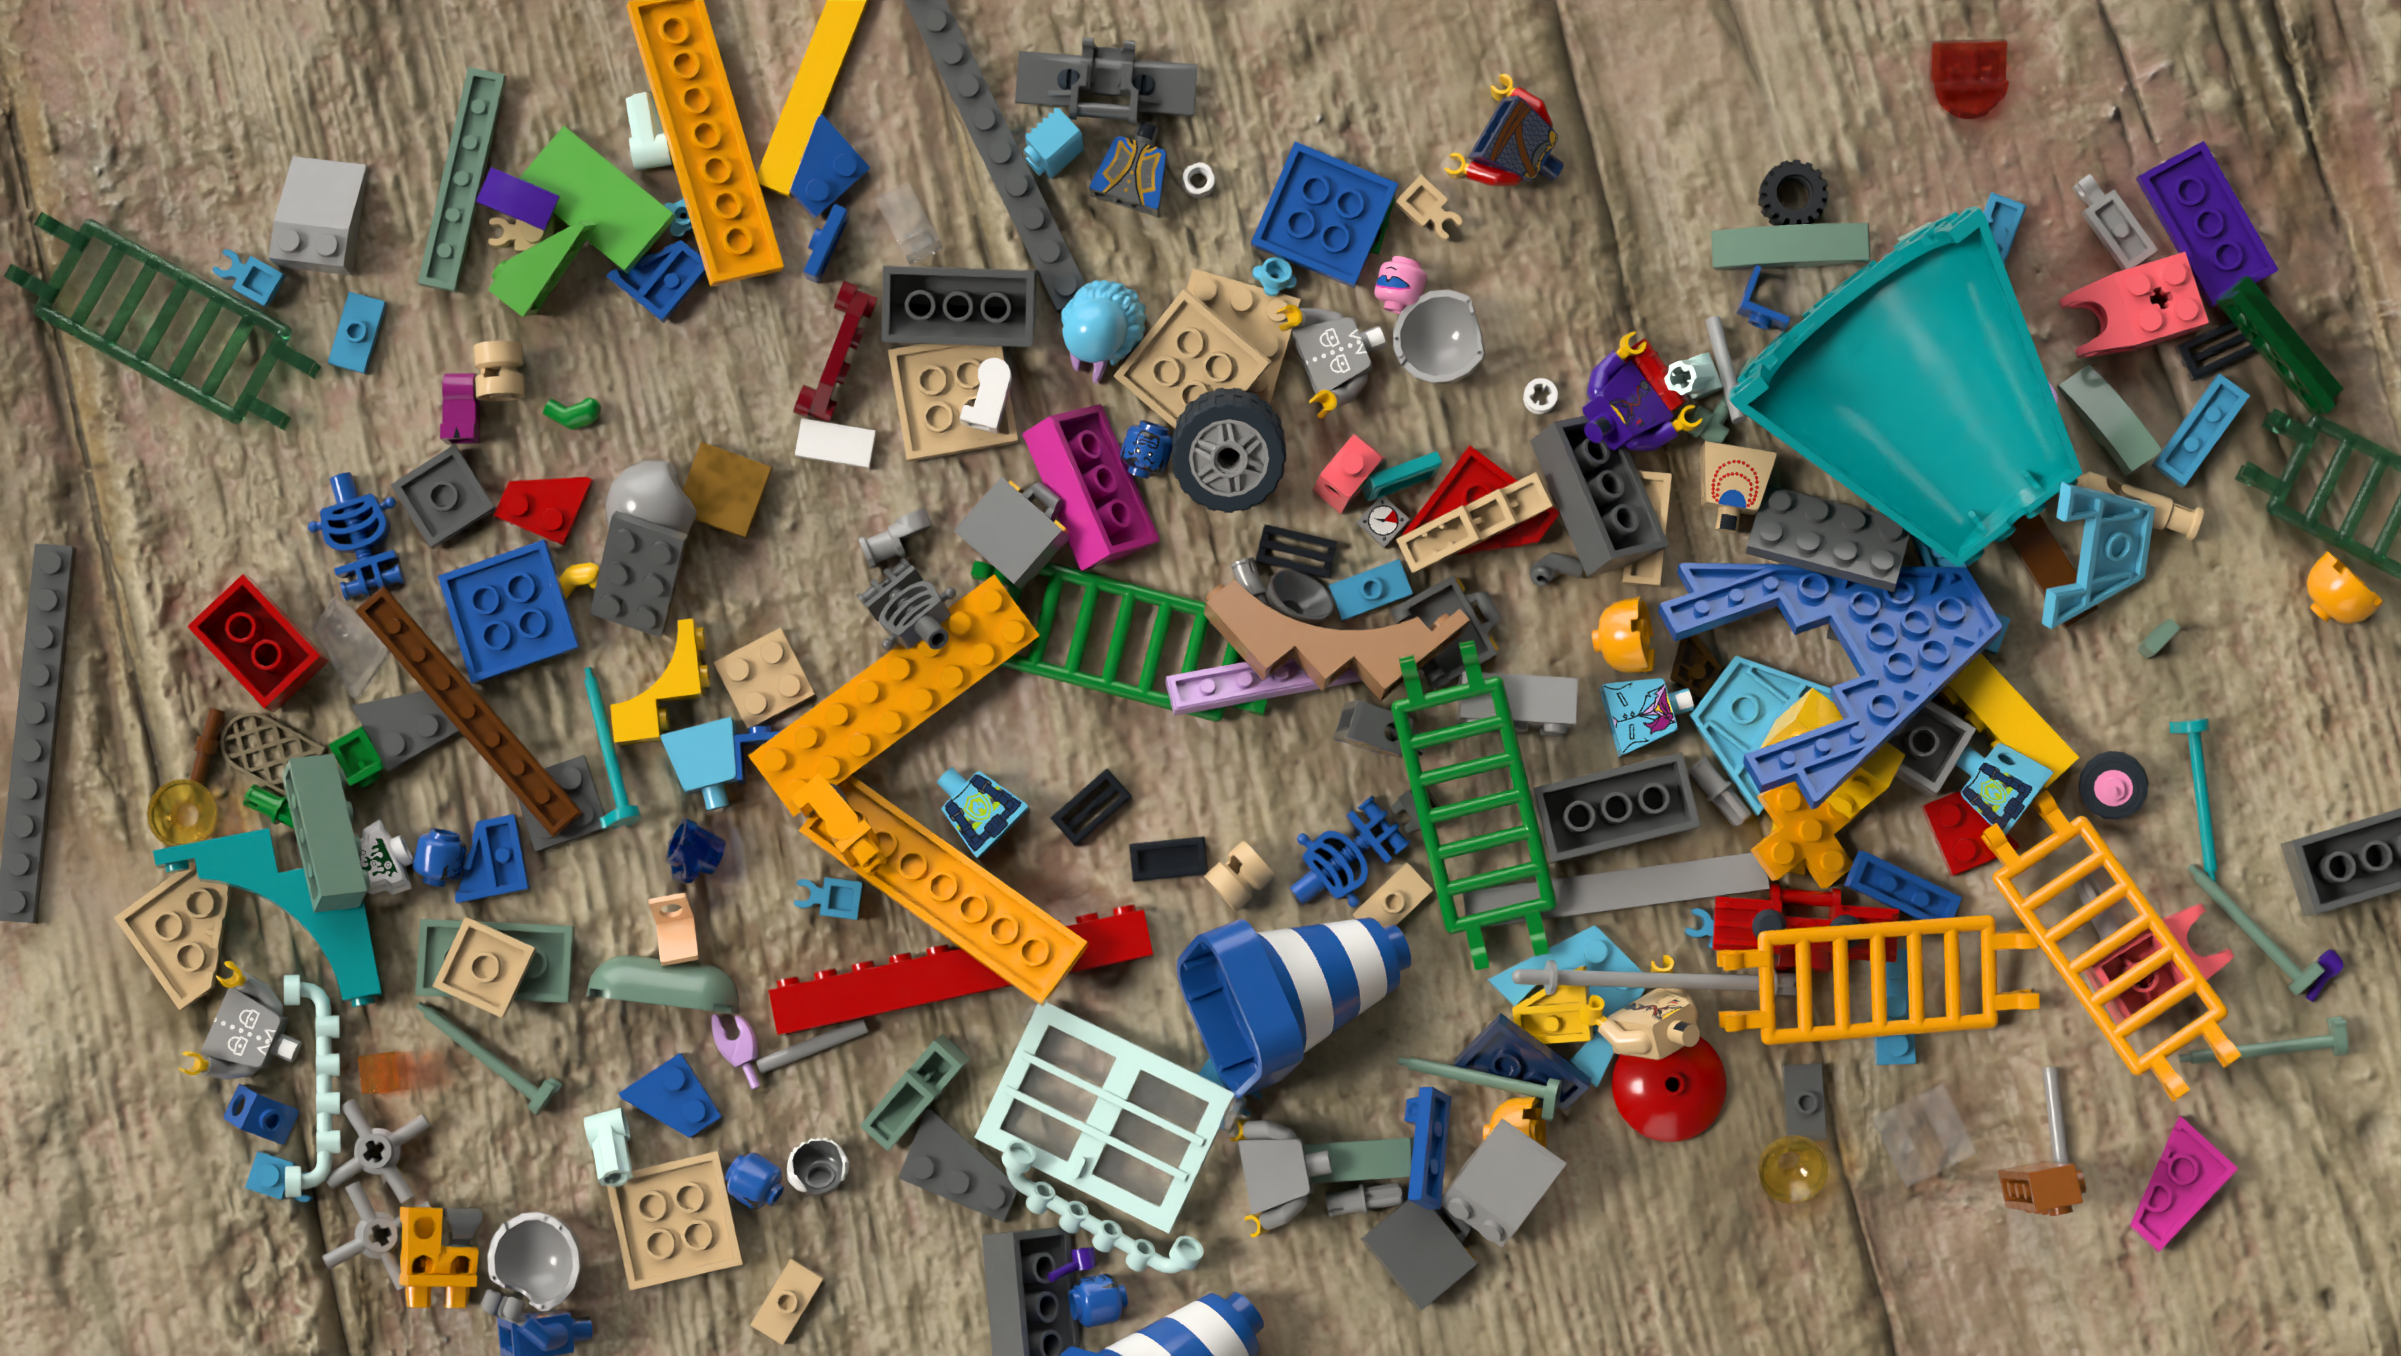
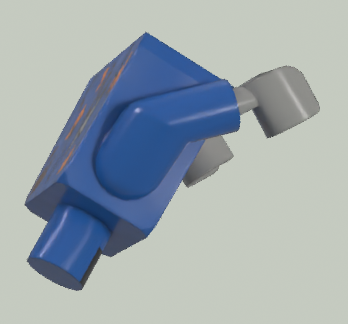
M489 1288L481 1300V1306L485 1312L498 1316L497 1325L501 1356H556L574 1352V1341L592 1339L593 1330L589 1316L571 1318V1314L563 1310L521 1314L526 1303L514 1297H507Z

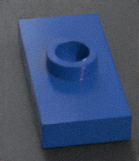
M834 204L823 229L817 228L808 247L813 251L803 271L806 279L817 284L821 281L849 220L847 209Z

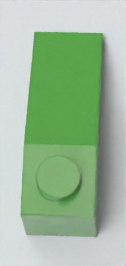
M593 220L577 222L507 261H502L492 274L494 281L488 290L522 317L536 315L597 224Z

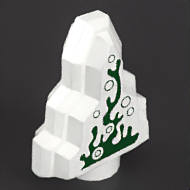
M381 820L363 829L362 838L360 839L362 854L359 859L362 870L366 869L369 874L370 890L368 893L374 895L387 890L390 894L396 895L412 889L405 867L412 864L414 860L403 837L399 835L392 838Z

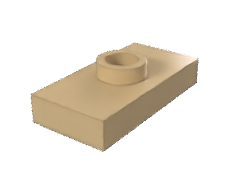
M1406 863L1361 905L1352 916L1355 919L1374 918L1383 928L1390 925L1396 926L1433 889Z
M791 1258L750 1326L784 1345L824 1278Z

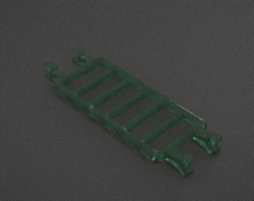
M41 211L34 225L41 228L47 234L70 245L48 284L13 264H10L4 275L12 283L40 297L33 309L34 314L38 318L232 424H240L249 411L285 431L291 417L256 398L278 359L313 379L321 368V365L317 364L315 360L286 346L292 336L291 327L93 219L85 220L77 232ZM94 236L112 247L70 318L53 309L52 306ZM126 254L143 263L144 266L104 335H101L84 325ZM159 272L177 283L138 350L134 353L117 344V341L156 274ZM191 289L209 299L167 371L149 360ZM224 307L242 318L201 389L183 380L182 377ZM257 325L273 334L274 337L232 407L214 396L254 326Z
M2276 408L2271 413L2268 412L2261 427L2297 442L2280 478L2278 479L2266 473L2263 469L2248 461L2245 466H2240L2234 479L2271 495L2266 505V510L2269 514L2401 580V563L2386 556L2401 526V491L2373 548L2352 539L2387 466L2401 472V455L2319 414H2313L2305 426ZM2319 432H2322L2340 441L2305 514L2284 503ZM2353 449L2374 460L2339 531H2336L2318 522Z

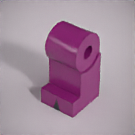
M446 373L443 376L442 423H440V439L445 444H480V400L476 399V373Z

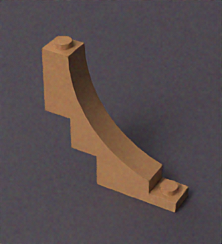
M1235 579L1227 586L1219 584L1206 596L1207 602L1204 610L1205 617L1263 681L1293 658L1322 691L1351 668L1380 701L1404 683L1399 663L1400 657L1414 654L1417 670L1419 671L1463 635L1470 621L1462 610L1459 609L1451 616L1447 613L1440 616L1431 625L1430 629L1432 632L1418 617L1400 624L1378 629L1336 630L1322 628L1297 621L1273 610L1251 595Z

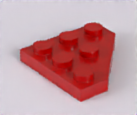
M1469 445L1403 532L1402 536L1462 505L1466 506L1518 480ZM1553 507L1453 556L1535 545L1540 541L1560 512Z

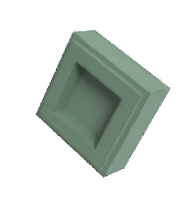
M2172 619L2161 622L2137 646V651L2146 659L2155 655L2177 633L2180 627Z

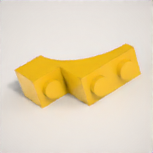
M693 618L677 620L678 635L675 651L662 676L640 695L630 700L610 705L614 743L621 746L662 741L660 735H663L664 731L670 729L668 710L667 708H661V703L706 697L705 688L711 686L708 665H702L700 650H706V636L704 627L698 628L697 622Z

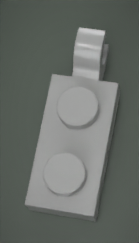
M2090 174L2073 186L2078 197L2089 205L2087 209L2081 212L2082 216L2121 270L2135 267L2158 251L2115 189L2105 195Z

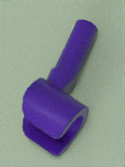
M2331 949L2325 951L2316 960L2325 971L2317 978L2305 997L2312 1002L2315 1001L2326 982L2343 969V960Z
M1094 1247L1071 1250L1073 1262L1066 1263V1265L1048 1273L1049 1281L1053 1282L1075 1271L1094 1268L1096 1265Z

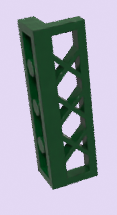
M2243 276L2216 300V303L2310 414L2328 413L2336 406L2332 399L2344 388L2249 276Z

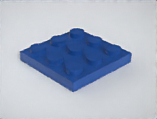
M1295 141L1252 238L1251 246L1355 289L1396 194L1398 183Z
M541 540L438 576L472 684H477L581 648L548 541Z

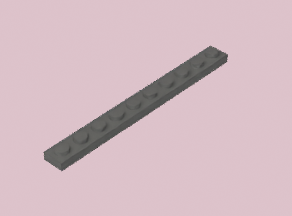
M904 0L1057 313L1062 312L1067 303L1073 299L1076 292L1082 286H1085L1086 283L947 1Z
M35 543L0 867V921L37 924L77 549L73 546Z

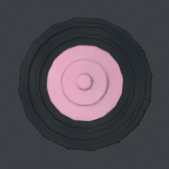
M2108 751L2097 754L2086 763L2080 773L2079 792L2083 803L2092 813L2104 819L2118 820L2131 816L2141 808L2147 798L2149 781L2144 767L2136 758L2124 752Z

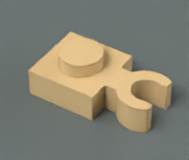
M1422 175L1395 201V205L1421 229L1430 222L1434 226L1435 235L1443 242H1447L1450 237L1442 229L1443 223L1449 221L1458 228L1463 224L1461 217L1457 213L1445 212L1442 209L1448 203V199Z
M552 215L546 231H542L516 219L515 224H509L502 218H492L489 220L490 226L503 228L504 234L498 239L490 238L488 243L490 246L498 249L505 248L510 243H515L514 251L521 253L555 235L556 217Z

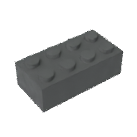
M1682 752L1542 785L1530 790L1548 865L1701 827Z
M2401 808L2280 844L2303 916L2316 915L2401 889Z

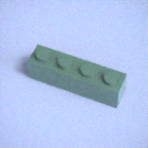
M334 754L289 758L282 778L313 911L316 913L357 908L370 890V879L367 870H362L359 859L362 854L360 838L358 835H354L352 830L353 808L351 802L345 800L343 792L345 788L344 771L341 767H337Z

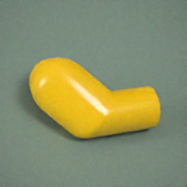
M588 562L569 566L559 577L565 598L567 599L579 585L588 584L591 588L595 589L599 575V565Z

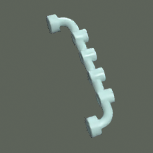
M284 975V1006L300 1005V997L311 999L316 1007L317 1164L313 1171L302 1174L301 1166L285 1167L286 1198L302 1197V1189L316 1187L325 1181L331 1172L333 1153H341L340 1130H332V1115H340V1092H332V1077L340 1076V1053L332 1054V1039L340 1038L339 1015L331 1016L330 999L325 991L315 984L300 982V975Z
M1013 1140L1008 1143L1002 1155V1162L1006 1167L1007 1176L1011 1184L1021 1193L1028 1196L1026 1206L1031 1212L1043 1214L1048 1208L1061 1215L1059 1225L1064 1231L1077 1233L1081 1227L1094 1234L1092 1243L1097 1250L1107 1253L1111 1252L1114 1246L1128 1254L1126 1256L1128 1267L1137 1272H1142L1147 1266H1150L1163 1273H1176L1183 1269H1194L1198 1265L1204 1250L1196 1239L1190 1236H1180L1170 1249V1258L1155 1252V1247L1151 1242L1145 1239L1134 1240L1122 1233L1121 1227L1112 1220L1101 1221L1090 1215L1088 1208L1079 1201L1068 1202L1057 1196L1050 1184L1046 1182L1035 1183L1028 1179L1023 1173L1029 1171L1036 1158L1034 1148L1022 1140Z

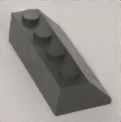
M883 266L881 342L1033 347L1037 270Z
M1580 416L1553 422L1530 440V443L1586 576L1590 577L1616 571L1664 550L1669 544L1628 448L1624 446L1613 450L1609 448L1604 440L1599 443L1590 441L1584 431L1585 425L1589 420L1586 416Z
M1061 1227L983 1234L982 1243L992 1356H1059L1068 1347L1080 1348L1078 1320L1073 1319L1068 1302L1069 1290L1074 1289L1075 1285L1074 1273H1069L1053 1282L1049 1281L1047 1277L1048 1273L1066 1265V1263L1072 1262L1070 1233L1064 1231Z

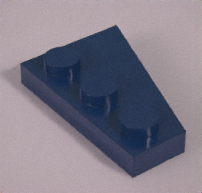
M1502 1013L1455 1058L1453 1066L1469 1068L1475 1071L1547 1086L1549 1078L1561 1080L1562 1088L1559 1107L1566 1110L1590 1087L1592 1079Z

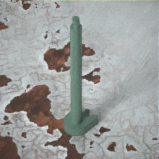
M2193 864L2187 868L2194 876L2193 880L2293 980L2288 985V988L2295 996L2305 990L2325 971L2317 961L2312 962L2302 971L2203 870L2200 872Z
M422 1002L417 1004L416 1008L424 1013L423 1017L528 1097L531 1101L527 1108L538 1116L542 1113L563 1085L555 1078H550L548 1081L545 1080L538 1089L432 1006L428 1008Z
M2342 1016L2327 1018L2329 1035L2237 1045L2235 1047L2241 1054L2238 1059L2331 1048L2334 1056L2348 1055L2346 1020H2343ZM2212 1049L2190 1051V1054L2179 1055L2180 1063L2191 1061V1064L2218 1061Z
M1410 1057V1059L1398 1058L1397 1064L1407 1066L1408 1070L1544 1099L1541 1115L1543 1120L1553 1121L1557 1108L1560 1106L1561 1080L1549 1078L1547 1086L1415 1057Z

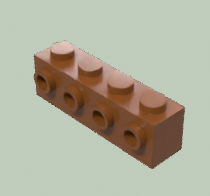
M2041 1161L1998 1170L2006 1208L2025 1210L2026 1213L2033 1212V1214L2041 1213V1215L2057 1216L2073 1212L2072 1205L2083 1203L2081 1194L2086 1193L2085 1179L2082 1171L2076 1170L2074 1163Z

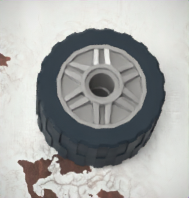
M1218 388L1209 393L1205 392L1199 395V398L1191 401L1185 407V411L1179 415L1172 436L1173 472L1175 478L1180 483L1181 489L1198 505L1201 504L1212 511H1224V513H1233V511L1239 510L1245 511L1251 509L1256 504L1259 505L1264 502L1266 497L1278 487V482L1282 479L1285 471L1284 463L1286 462L1285 434L1281 427V420L1272 410V406L1260 399L1258 395L1242 391L1239 388ZM1224 448H1233V449H1235V451H1233V452H1224L1223 449H1224Z

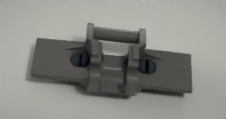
M1083 37L1082 56L1019 51L1015 103L1069 107L1070 120H1077V117L1129 120V124L1137 125L1138 113L1194 117L1198 64L1135 60V41L1124 40L1122 48L1097 47L1094 43V38ZM1082 94L1130 97V105L1079 102Z

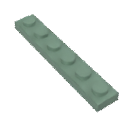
M468 67L419 274L418 284L420 286L453 293L458 291L478 205L476 200L482 188L507 81L505 74Z

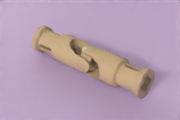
M2090 471L2076 478L2078 480L2077 486L2134 500L2139 499L2154 506L2155 512L2152 528L2158 530L2167 528L2185 534L2186 539L2191 541L2198 533L2204 514V509L2197 507L2193 510L2173 503L2172 498L2132 485L2121 484L2116 480Z

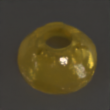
M187 779L173 780L162 785L152 795L147 809V820L151 832L159 841L170 847L207 840L214 832L219 816L218 806L211 792L202 784ZM192 804L198 810V820L194 825L184 827L178 820L179 809L184 805Z
M1788 1135L1773 1141L1764 1149L1758 1162V1176L1764 1191L1771 1198L1787 1204L1800 1203L1814 1197L1822 1189L1828 1177L1829 1166L1822 1149L1814 1141L1799 1135ZM1786 1152H1795L1799 1155V1161L1793 1168L1783 1169L1778 1166L1780 1156Z

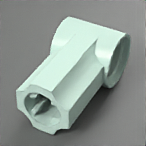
M638 93L626 98L628 120L632 137L629 138V145L635 171L673 165L667 139L664 135L652 93Z
M1709 352L1669 365L1668 374L1664 378L1669 390L1677 391L1680 395H1690L1692 400L1709 396L1723 389L1722 382Z
M623 1108L584 1117L585 1132L589 1145L594 1152L598 1181L601 1186L618 1187L625 1185L629 1179L633 1178L627 1145V1141L631 1140Z

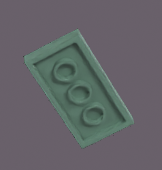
M420 919L415 995L454 997L432 986L463 921ZM480 922L537 948L513 1000L570 1003L574 926Z

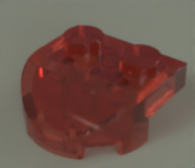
M2005 39L1930 41L1929 86L1936 101L1947 112L1958 118L1977 119L1988 115L1989 111L2000 100L2004 99L2008 90L2009 81L2006 79L2007 41Z

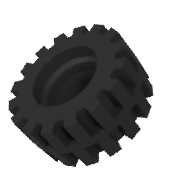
M1796 159L1793 162L1786 160L1781 162L1780 165L1774 166L1765 176L1758 192V204L1762 207V215L1770 219L1769 223L1771 225L1812 224L1822 214L1828 199L1829 191L1826 190L1828 184L1826 179H1822V172L1819 169L1814 170L1812 168L1813 164L1809 162L1803 164L1801 160ZM1797 181L1803 184L1809 195L1808 202L1803 208L1790 210L1780 203L1778 189L1783 183Z

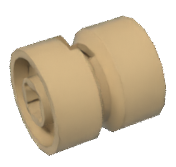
M487 341L475 344L473 346L474 367L480 370V374L475 377L476 399L489 402H503L524 398L525 378L523 374L518 372V369L524 365L523 344L516 341Z
M1245 841L1240 842L1228 854V862L1226 864L1219 862L1204 876L1207 882L1235 912H1238L1252 899L1251 891L1253 889L1261 891L1276 877L1268 865Z

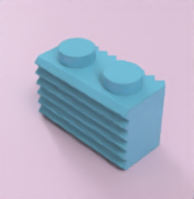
M1054 108V113H1048V118H1043L1042 123H1037V128H1031V133H1026L1027 147L1023 150L1027 156L1025 160L1039 176L1044 172L1052 179L1084 150L1082 133L1060 108Z

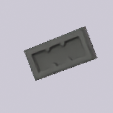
M1822 1063L1782 1065L1786 1142L1827 1140Z

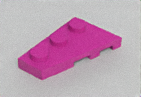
M2179 1115L2129 1227L2157 1253L2160 1252L2238 1168Z

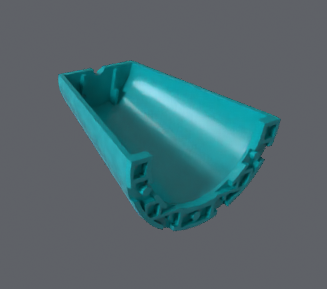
M1976 206L1966 208L1960 215L1957 212H1953L1925 226L1894 245L1895 250L1883 256L1884 258L1876 263L1873 259L1840 283L1802 314L1803 321L1799 324L1796 323L1787 333L1782 331L1747 366L1737 379L1739 385H1735L1729 393V400L1738 410L1957 567L1963 563L1970 565L1977 561L1985 553L1984 547L1994 540L1997 542L2003 541L2016 530L2013 523L2023 515L2031 519L2041 513L2046 508L2047 504L2045 502L2056 493L2060 495L2061 482L2077 485L2078 480L2076 478L2083 474L1985 214ZM1864 342L1865 348L1850 357L1855 366L1846 363L1842 356Z

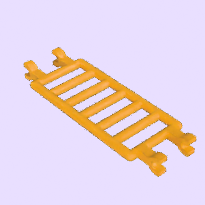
M2045 790L2034 798L2031 805L2054 832L2053 834L2018 856L1997 823L1983 832L1984 835L1981 836V839L2003 865L2002 868L1993 874L1992 880L2130 1072L2135 1076H2140L2151 1069L2162 1084L2168 1097L2172 1102H2175L2190 1089L2174 1071L2166 1058L2201 1035L2209 1044L2223 1068L2241 1056L2234 1044L2227 1039L2217 1025L2227 1018L2228 1010L2091 822L2086 817L2079 816L2069 823L2048 790ZM2080 834L2094 853L2024 899L2011 880ZM2103 865L2116 882V885L2046 930L2033 911ZM2124 897H2127L2140 916L2070 962L2057 945V942ZM2149 928L2163 947L2095 993H2092L2079 974ZM2173 960L2186 979L2118 1025H2115L2102 1006ZM2196 992L2209 1011L2139 1057L2125 1038Z
M1991 915L1762 931L1758 935V949L1716 951L1717 966L1723 967L1725 971L1758 967L1760 1010L1718 1011L1719 1027L1725 1028L1726 1032L1760 1028L1761 1040L1766 1045L1994 1028L1998 1024V1010L2040 1009L2039 993H2031V989L1998 992L1997 950L2038 948V943L2027 928L1996 932V922ZM1980 931L1983 1014L1961 1015L1959 932ZM1944 933L1946 1017L1924 1018L1922 935ZM1907 936L1909 1019L1887 1021L1885 937ZM1870 939L1872 1022L1850 1024L1848 940ZM1832 941L1835 1025L1813 1026L1811 943ZM1795 944L1798 1028L1776 1029L1773 945Z

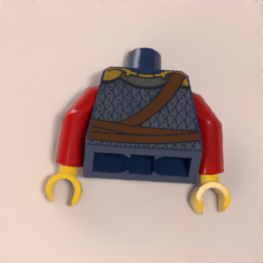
M1502 74L1499 76V81L1508 88L1498 90L1495 86H1491V95L1495 100L1500 101V104L1468 156L1473 161L1470 164L1466 163L1461 154L1452 153L1449 155L1450 159L1462 162L1461 167L1455 171L1449 168L1444 169L1451 178L1458 179L1466 174L1467 179L1489 186L1515 187L1521 182L1533 181L1538 173L1553 181L1562 171L1564 163L1550 154L1558 141V134L1552 129L1553 123L1545 103L1521 87L1514 88L1512 78L1507 74Z

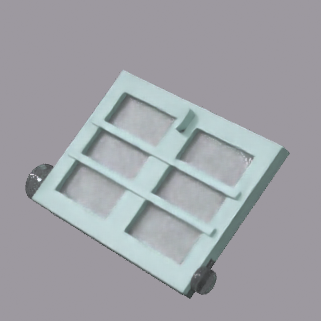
M1046 1002L1043 1007L1039 1004L1030 1003L1021 1021L1027 1027L974 1138L1002 1152L1005 1151L1008 1143L1013 1140L1025 1141L1036 1152V1158L1032 1164L1033 1167L1170 1234L1219 1130L1222 1129L1228 1133L1233 1131L1244 1110L1247 1098H1236L1235 1093L1049 1002Z

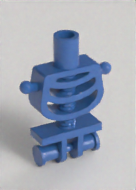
M350 472L331 477L329 480L337 504L321 509V522L311 521L308 524V530L311 533L322 530L324 541L329 547L342 553H355V556H357L356 559L358 561L334 568L335 574L339 578L353 574L357 575V580L345 583V581L340 582L345 600H351L350 597L363 594L364 597L370 596V588L377 585L380 589L382 586L387 588L388 585L398 582L400 584L405 583L399 564L394 565L395 568L383 571L381 567L382 565L400 560L398 552L390 550L373 556L370 549L380 544L389 534L390 522L385 510L394 508L396 500L393 497H388L384 502L380 503L379 499L373 494L358 497ZM373 512V514L368 519H366L365 521L361 520L362 518L368 516ZM333 523H338V524L347 523V524H346L347 527H346V528H334L332 524H333ZM379 524V527L376 530V532L372 536L367 538L366 532L372 530ZM334 536L350 537L352 544H339L335 541ZM373 569L375 578L367 580L365 571Z
M1373 795L1357 807L1359 810L1362 809L1371 820L1365 825L1353 810L1346 815L1360 833V836H1357V839L1354 838V841L1336 831H1326L1314 842L1305 833L1298 835L1297 842L1308 848L1303 854L1302 860L1309 867L1310 871L1289 887V889L1302 905H1305L1326 888L1335 900L1346 895L1349 906L1352 908L1358 907L1360 899L1355 896L1353 891L1362 886L1368 876L1367 863L1362 852L1371 847L1384 864H1387L1392 857L1380 844L1386 839L1395 849V854H1398L1411 843L1409 839L1406 840L1398 830L1400 825L1397 822L1390 826L1384 819L1389 812L1387 809L1381 810L1374 801L1375 797ZM1378 823L1384 830V833L1375 838L1369 830ZM1328 839H1335L1346 846L1342 848V851L1339 850L1338 852L1335 848L1323 842ZM1323 850L1330 854L1332 858L1329 859L1330 861H1326L1323 857L1316 854L1315 851ZM1353 859H1357L1360 865V877L1357 881H1354V875L1349 866L1350 861H1354ZM1313 861L1320 864V868H1318ZM1341 869L1344 870L1348 881L1345 888H1343L1338 876V871L1341 872ZM1329 879L1333 880L1335 887L1331 885Z

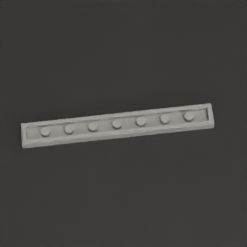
M1752 853L1552 879L1557 906L1554 910L1540 913L1541 919L1544 920L1767 890L1770 887L1767 873ZM1537 882L1475 890L1463 893L1462 897L1466 916L1540 898ZM1523 917L1485 927L1526 922V918Z

